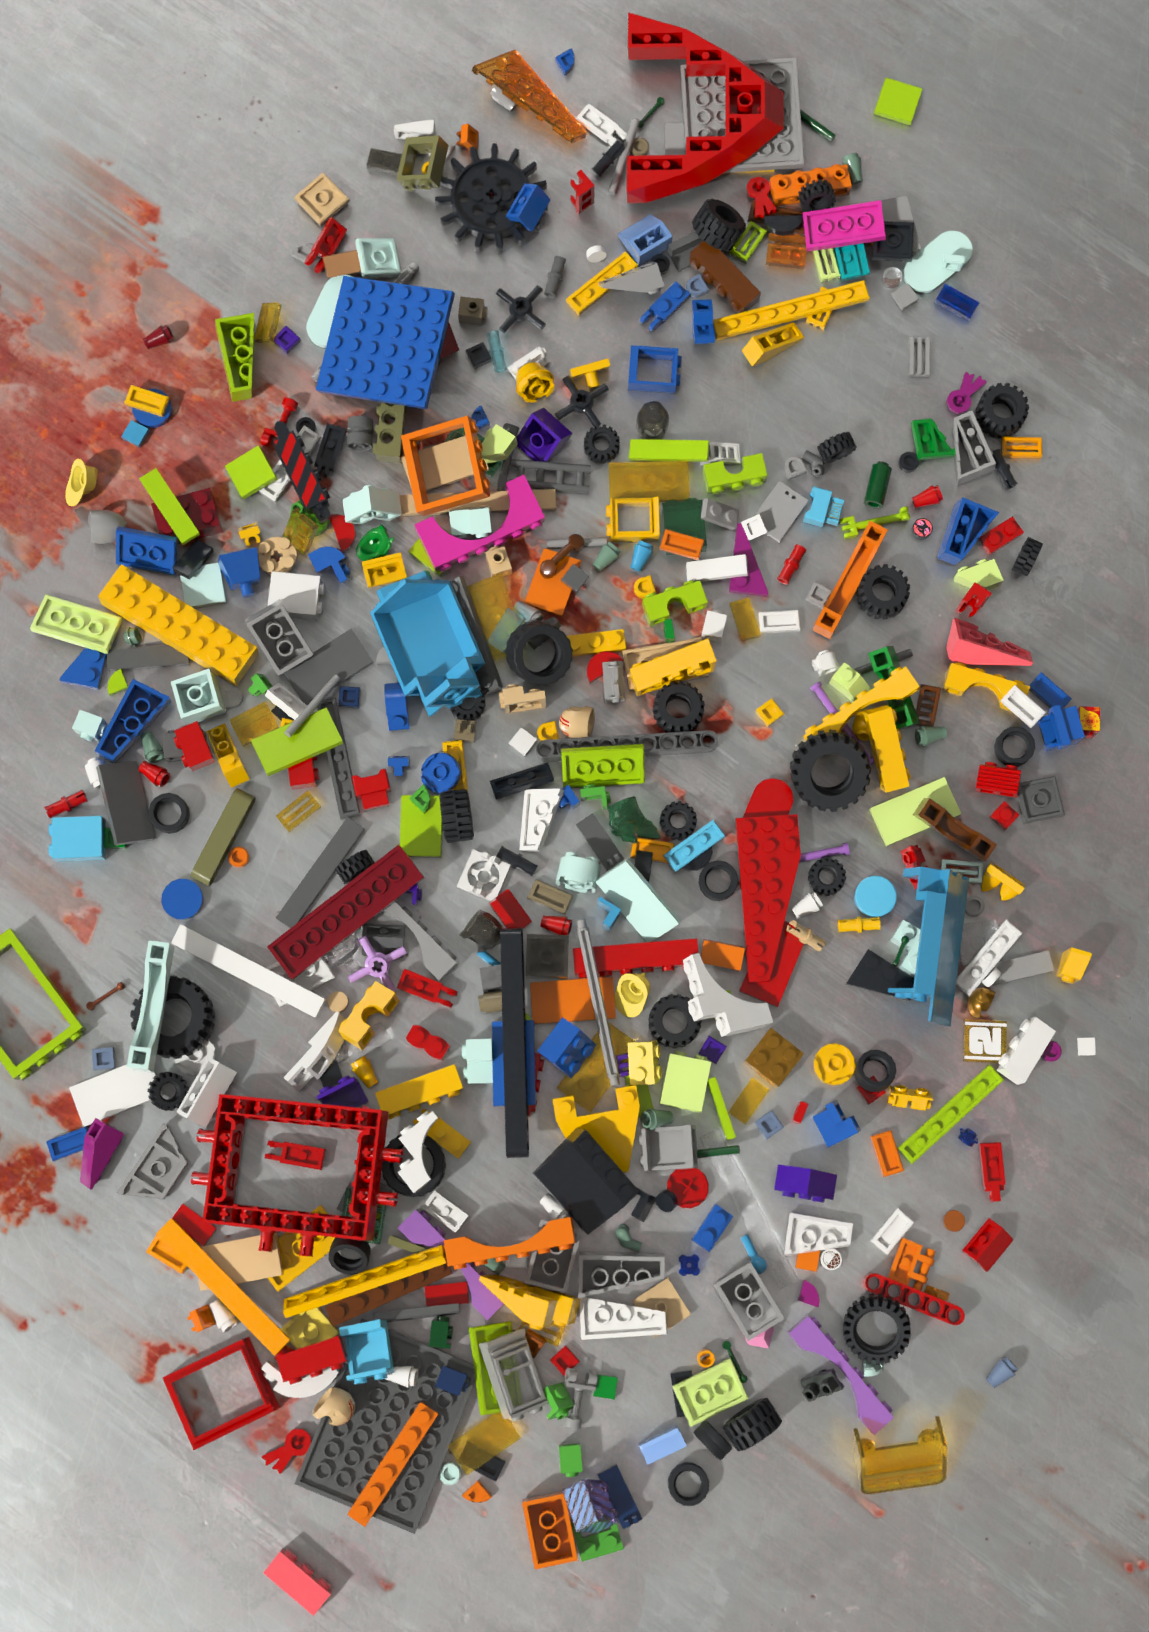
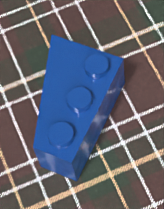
M961 498L954 505L937 558L953 565L959 563L999 512L966 498Z

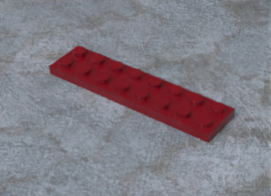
M398 844L273 941L267 948L291 980H294L425 877Z

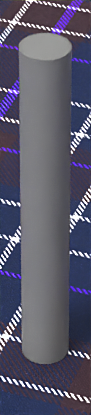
M584 538V546H603L607 544V538ZM568 539L547 540V548L564 547L568 544Z

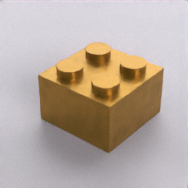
M770 1028L743 1063L775 1088H778L804 1053Z

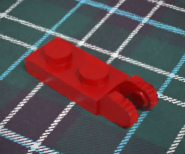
M333 217L329 218L313 245L311 252L305 259L304 264L310 266L314 259L319 256L321 259L316 264L314 272L320 273L325 267L323 257L334 254L347 229Z
M404 969L397 985L399 990L448 1008H452L453 1004L448 1000L438 998L440 991L451 996H457L458 991L443 986L440 982Z
M268 1140L267 1145L270 1147H280L283 1149L281 1156L268 1153L265 1154L266 1159L312 1169H323L326 1149Z

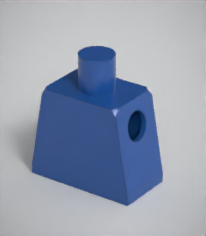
M257 547L219 555L218 564L230 589H241L243 598L254 596L253 586L259 584L260 581Z

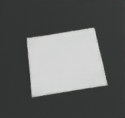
M1077 1038L1078 1056L1096 1055L1095 1038Z

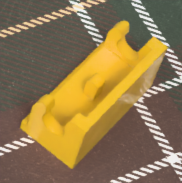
M401 552L362 562L368 588L407 578Z

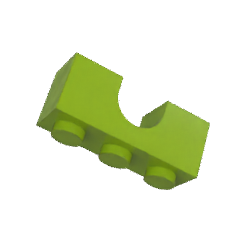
M759 453L742 457V471L737 474L729 473L725 469L723 461L704 464L702 472L707 494H721L724 490L728 489L736 491L748 485L753 487L762 485L767 479L763 454Z
M690 580L681 587L675 588V586L666 588L663 593L656 594L654 592L646 595L642 599V606L649 626L663 623L669 619L670 615L667 607L674 602L683 604L687 614L706 609L708 601L701 582Z

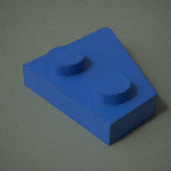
M84 648L62 674L59 681L99 690L107 654Z

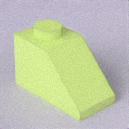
M845 662L829 682V684L852 702L857 700L856 696L862 691L867 690L869 692L872 690L863 677Z

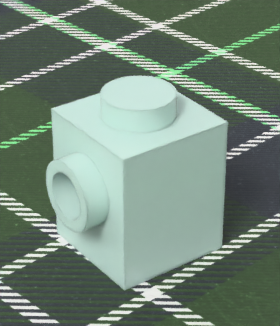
M79 710L72 729L76 733L81 734L80 737L84 740L92 742V739L99 741L107 728V722L99 716Z

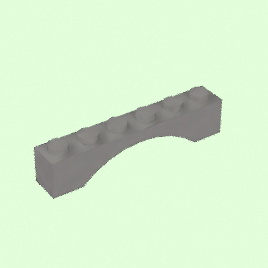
M397 899L381 912L400 920L411 930L420 944L424 967L441 982L457 966L455 962L457 957L449 949L445 952L440 947L442 942L435 935L430 937L425 932L428 928L420 920L416 923L411 918L413 913L406 906L401 908L396 903Z

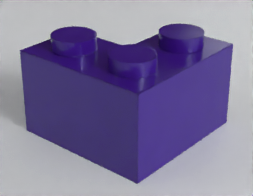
M778 1165L774 1190L782 1191V1196L795 1198V1194H799L798 1198L811 1200L812 1198V1201L824 1203L825 1199L834 1200L837 1175L809 1168Z

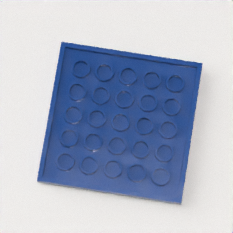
M343 276L316 391L427 409L455 293L448 290Z

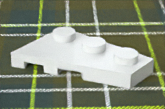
M525 790L519 850L523 852L542 851L564 790Z

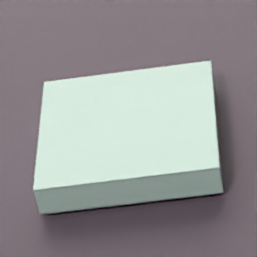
M357 238L355 243L362 278L398 277L401 274L394 238Z
M218 563L202 565L190 580L180 575L184 601L189 606L199 608L226 603L222 572Z

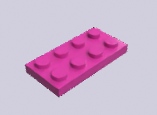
M881 200L803 212L807 252L886 240Z

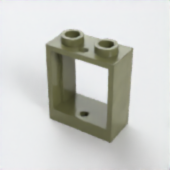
M439 135L406 137L397 181L408 191L439 188L449 145ZM431 153L427 174L412 175L416 154Z

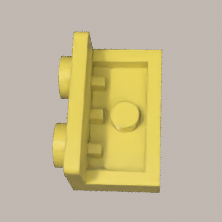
M657 1040L628 1042L630 1085H653L662 1078V1067L659 1066L658 1060L661 1056V1047L658 1045Z

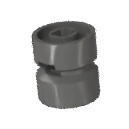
M367 416L349 417L347 431L350 433L347 436V448L355 451L371 450L373 419Z

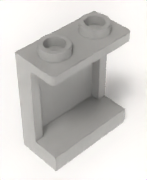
M695 1125L659 1127L653 1130L648 1128L641 1129L642 1133H639V1143L643 1148V1154L640 1155V1163L644 1167V1171L698 1168Z

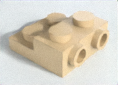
M512 684L506 686V689H502V692H499L501 709L505 708L506 714L546 708L545 691H540V689H532L524 694L523 686Z

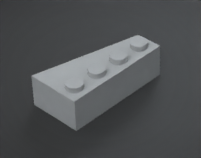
M579 1252L578 1299L665 1278L664 1253Z

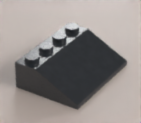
M576 1128L533 1172V1175L587 1235L625 1207L639 1192L636 1186L586 1129Z

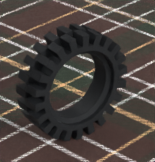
M879 1293L878 1297H874V1294H869V1298L862 1296L859 1302L855 1300L852 1303V1307L849 1306L847 1315L845 1314L843 1330L846 1345L851 1347L853 1354H858L860 1360L864 1357L867 1363H871L872 1360H876V1364H880V1360L889 1363L890 1358L896 1360L898 1354L902 1355L905 1352V1347L909 1345L911 1337L909 1316L906 1314V1309L903 1306L900 1307V1302L897 1300L895 1302L892 1301L891 1296L883 1298V1294ZM881 1311L891 1316L897 1325V1333L894 1339L882 1346H872L864 1342L857 1332V1324L865 1314Z

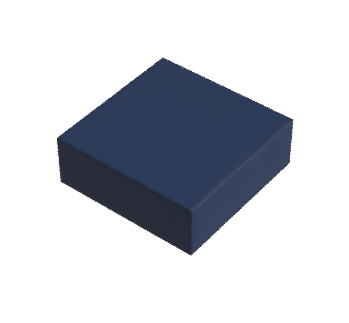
M340 686L338 706L340 708L359 709L361 688Z

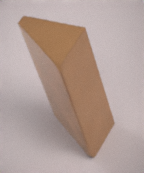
M357 250L323 257L328 278L361 271Z

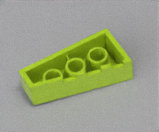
M254 313L215 319L216 333L232 402L252 398Z

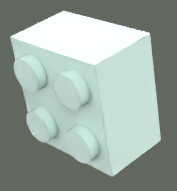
M210 669L171 681L180 718L187 725L226 713L217 677Z

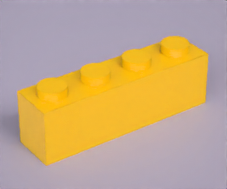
M888 705L863 711L881 790L887 793L909 787L908 780L911 779V776L904 764L906 755L899 743L902 738L899 729H896L895 721H897L895 710Z
M454 1064L375 1092L380 1109L388 1111V1118L391 1120L401 1116L400 1112L408 1110L410 1113L421 1109L420 1105L428 1102L429 1105L441 1102V1097L448 1095L449 1098L458 1096L464 1088Z

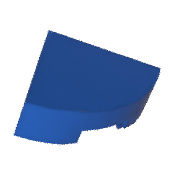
M572 48L555 57V61L564 75H567L574 65V52Z
M482 406L476 408L471 416L475 420L476 426L482 429L490 425Z

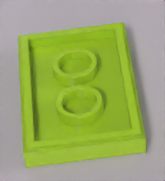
M401 795L400 846L409 857L441 858L442 817L439 796H430L429 807L423 813L409 800L412 795Z

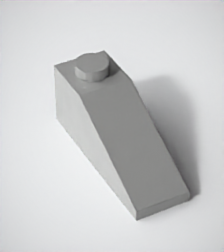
M653 261L598 282L600 287L606 289L648 292L649 294L660 291L659 288L664 286L658 264Z

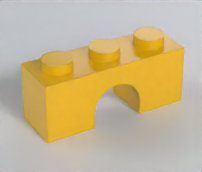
M375 981L372 986L367 988L362 1000L355 1004L350 1016L341 1023L338 1031L342 1038L363 1051L375 1035L372 1028L366 1024L367 1019L375 1013L383 1014L388 1018L400 1002L396 993Z

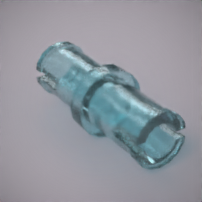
M490 331V333L486 334L490 346L489 355L492 356L494 372L500 373L503 370H507L503 355L505 351L501 346L499 331Z

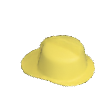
M82 459L74 461L66 488V501L72 507L76 506L82 496L93 491L96 486L97 468L85 465Z
M626 973L621 976L614 998L616 1008L624 1016L636 1017L643 1010L651 989L646 973Z

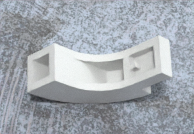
M267 1361L261 1368L265 1372L263 1375L271 1382L276 1380L278 1382L273 1390L293 1398L308 1397L321 1392L340 1373L339 1369L332 1371L331 1367L323 1370L322 1375L311 1378L309 1374L306 1377H302L303 1381L290 1385L289 1381L283 1382L280 1369L272 1362Z

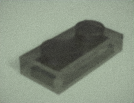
M371 148L366 165L367 169L398 175L402 154Z

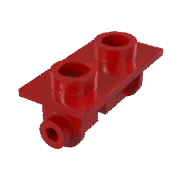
M911 845L900 851L906 868L921 867L920 864L926 862L922 849L918 845ZM910 878V881L913 884L914 889L916 890L918 880Z

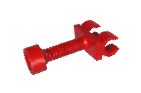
M287 397L283 399L281 406L284 410L280 421H283L286 425L291 412H296L299 403ZM265 427L260 439L261 445L268 447L272 437H278L276 431Z

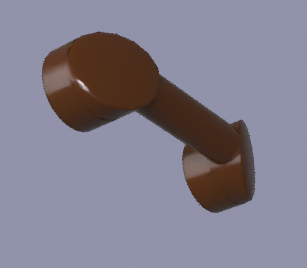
M579 534L570 535L566 546L551 560L548 559L542 562L540 565L541 576L546 579L554 577L556 565L572 550L580 551L583 549L584 538Z

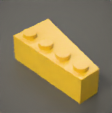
M705 639L667 655L655 657L649 662L634 664L629 671V675L636 695L640 696L662 689L665 684L668 686L673 681L677 684L678 681H686L714 672L716 658L709 639Z

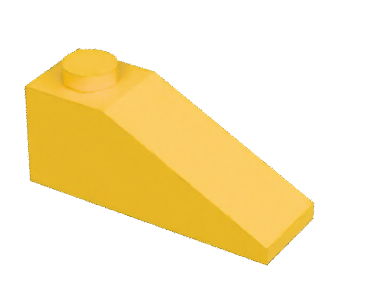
M792 322L752 337L742 352L750 364L755 366L768 361L802 341L804 336L796 324Z

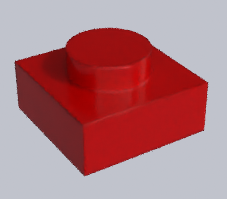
M1004 801L992 813L990 818L1005 831L1019 814Z

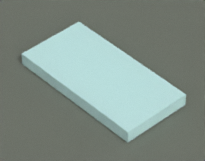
M628 858L596 881L598 886L615 906L621 909V913L646 942L654 941L677 926L681 921Z

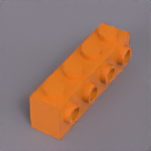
M835 164L823 169L817 167L811 171H795L788 175L777 174L770 177L772 203L778 207L800 203L798 193L801 191L802 186L806 187L808 182L812 184V180L818 182V179H822V182L827 180L828 183H831L835 197L849 195L852 185L847 164Z

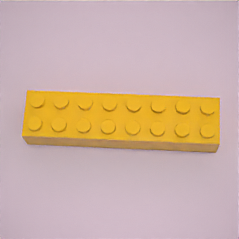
M122 564L98 595L101 605L140 629L147 631L163 643L170 645L202 667L210 669L215 675L235 687L238 686L259 656L257 646Z

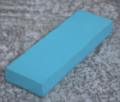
M712 820L664 854L663 857L676 873L725 838V834L716 822Z

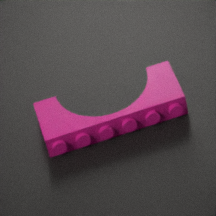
M525 475L506 482L505 488L510 503L509 512L501 527L488 537L478 540L456 538L444 531L433 516L414 524L415 531L435 572L439 570L441 572L447 571L456 562H459V564L464 563L470 559L469 556L476 553L481 555L487 552L488 548L493 545L495 547L501 546L506 543V539L511 537L514 539L525 534L524 531L530 528L536 530L543 525L545 516Z

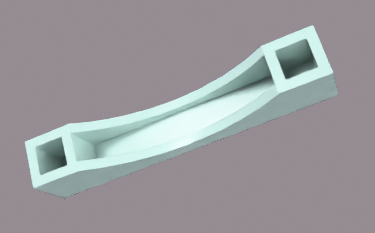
M148 941L141 1011L134 1038L130 1045L127 1067L134 1071L154 1072L174 954V947L170 943Z

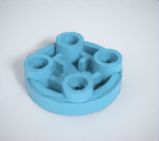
M870 876L863 879L855 890L854 902L863 914L869 917H882L888 914L895 906L897 900L895 887L888 879L882 876Z

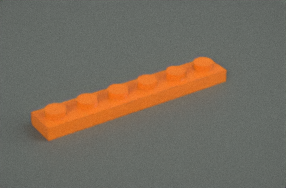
M423 1402L419 1403L347 1515L364 1527L367 1525L439 1414Z

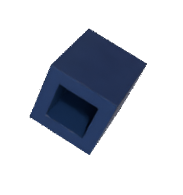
M443 1365L435 1387L460 1396L461 1391L466 1392L470 1380L466 1379L467 1373Z

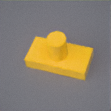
M607 358L569 370L570 378L574 379L585 375L589 389L598 387L600 382L597 372L608 369L610 362Z

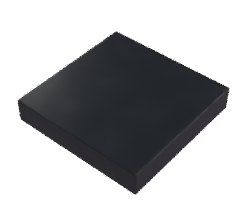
M884 221L886 240L873 242L872 260L912 262L914 223Z

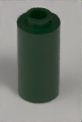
M879 461L872 465L864 504L868 507L883 508L892 471V468L886 462Z

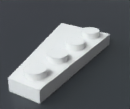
M583 1297L580 1300L581 1340L668 1334L666 1312Z

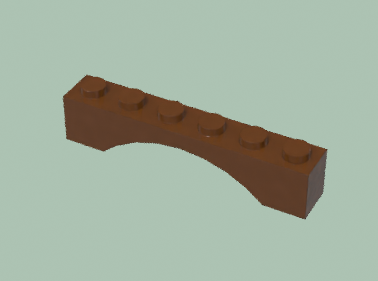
M446 1260V1264L349 1296L325 1306V1309L334 1327L453 1274L451 1267L447 1266Z

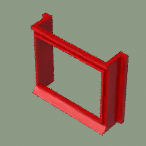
M250 1337L241 1339L163 1377V1381L193 1450L281 1408L269 1380L263 1375L265 1373L261 1369L263 1366ZM241 1350L264 1404L197 1436L175 1381Z

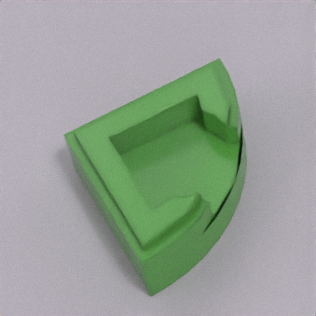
M424 784L409 798L423 813L427 811L430 804V795Z

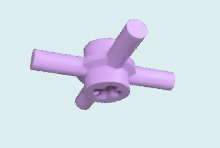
M366 936L361 937L359 941L368 957L365 960V967L348 976L350 982L353 983L369 974L373 977H380L384 986L394 992L396 989L387 972L390 968V962L407 953L402 946L385 955L381 952H375ZM374 961L382 962L381 968L377 969L376 966L373 968Z

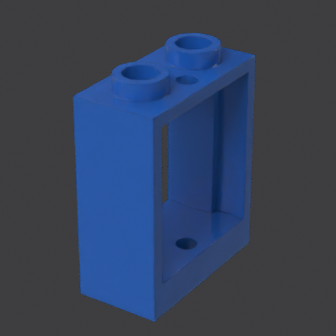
M631 345L628 390L675 393L676 386L680 387L681 374H677V368H681L682 356H678V348ZM638 358L672 360L671 383L637 381Z

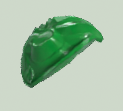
M380 524L379 527L369 530L362 537L356 547V555L363 561L386 556L394 541V537L389 538L387 529Z

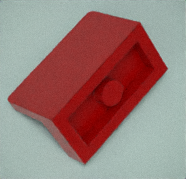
M506 889L488 902L506 928L523 929L532 922L509 889Z
M988 1218L962 1251L977 1262L983 1270L988 1272L1012 1243L1013 1238L1003 1227Z

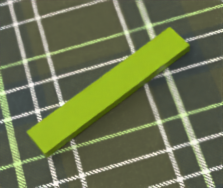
M989 1064L897 1149L913 1164L1004 1079Z

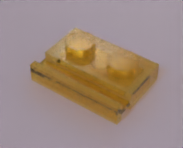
M296 508L291 512L283 537L289 538L293 547L304 555L310 550L319 526L307 515L301 514L299 508Z
M266 702L229 720L243 747L252 743V739L279 728Z

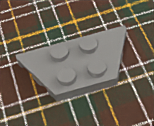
M163 1123L117 1191L119 1195L165 1199L187 1166L188 1162L166 1124Z

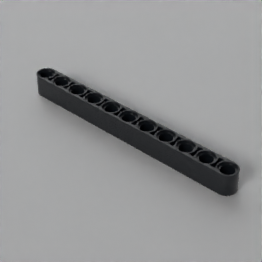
M501 928L507 1158L529 1157L523 930L522 928Z

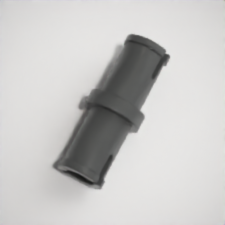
M561 256L554 257L551 272H548L547 275L548 282L544 295L551 298L556 297L559 283L563 280L562 273L566 263L565 258Z

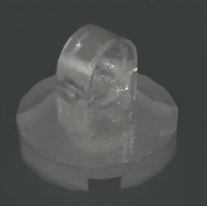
M353 933L351 937L345 939L323 956V962L328 968H333L343 963L351 974L362 969L359 961L354 956V953L360 946L359 939Z

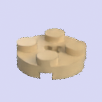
M271 537L261 542L258 546L259 567L270 576L272 572L290 573L297 563V551L294 545L285 537ZM274 553L283 555V557H280V561L276 562L275 559H272Z

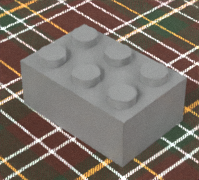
M280 599L245 619L247 627L278 676L313 655Z
M541 1219V1220H540V1224H539V1228H538V1232H539L540 1230H542L543 1227H544L549 1221H545V1220H542V1219ZM574 1228L577 1243L572 1244V1249L559 1250V1247L551 1248L550 1253L538 1254V1250L533 1251L525 1283L567 1293L582 1230Z

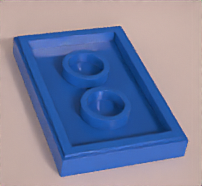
M117 527L116 564L170 575L176 574L172 567L177 562V537Z

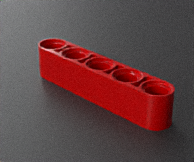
M868 1273L863 1278L862 1284L865 1290L875 1295L879 1293L883 1294V1298H887V1296H890L888 1293L889 1287L896 1285L898 1294L892 1297V1301L895 1302L897 1300L900 1302V1305L947 1324L960 1325L964 1321L965 1314L959 1306L876 1273ZM871 1277H876L878 1280V1286L875 1289H871L868 1285V1280ZM911 1293H915L918 1296V1302L915 1305H911L908 1301ZM932 1301L938 1304V1310L935 1313H931L928 1308ZM952 1309L958 1312V1318L955 1321H951L948 1316Z

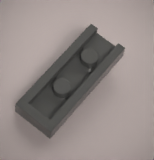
M593 813L576 824V827L607 871L624 860V857Z

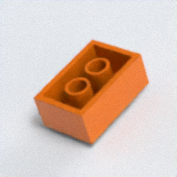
M565 1490L522 1499L534 1569L578 1561Z

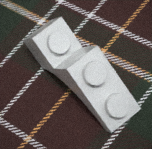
M426 1111L417 1118L419 1122L415 1126L409 1125L400 1132L402 1136L399 1140L414 1157V1160L408 1159L399 1166L401 1170L398 1174L413 1193L419 1191L432 1180L424 1165L423 1145L428 1131L439 1119L433 1111L430 1114Z

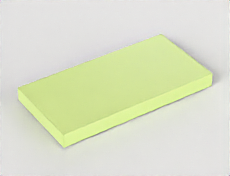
M45 594L30 629L32 632L108 654L123 620L122 617Z
M945 777L869 809L885 846L931 828L913 816L923 798L932 799L945 808L954 818L961 815Z

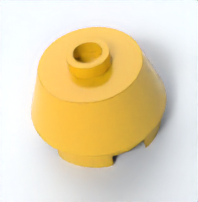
M531 362L525 364L518 370L516 375V391L518 395L523 397L524 401L530 403L537 402L536 399L544 395L548 397L554 390L553 374L540 363Z

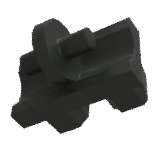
M834 1368L820 1370L818 1374L806 1377L800 1382L804 1388L802 1393L808 1402L822 1396L831 1395L844 1388L843 1383L837 1378Z

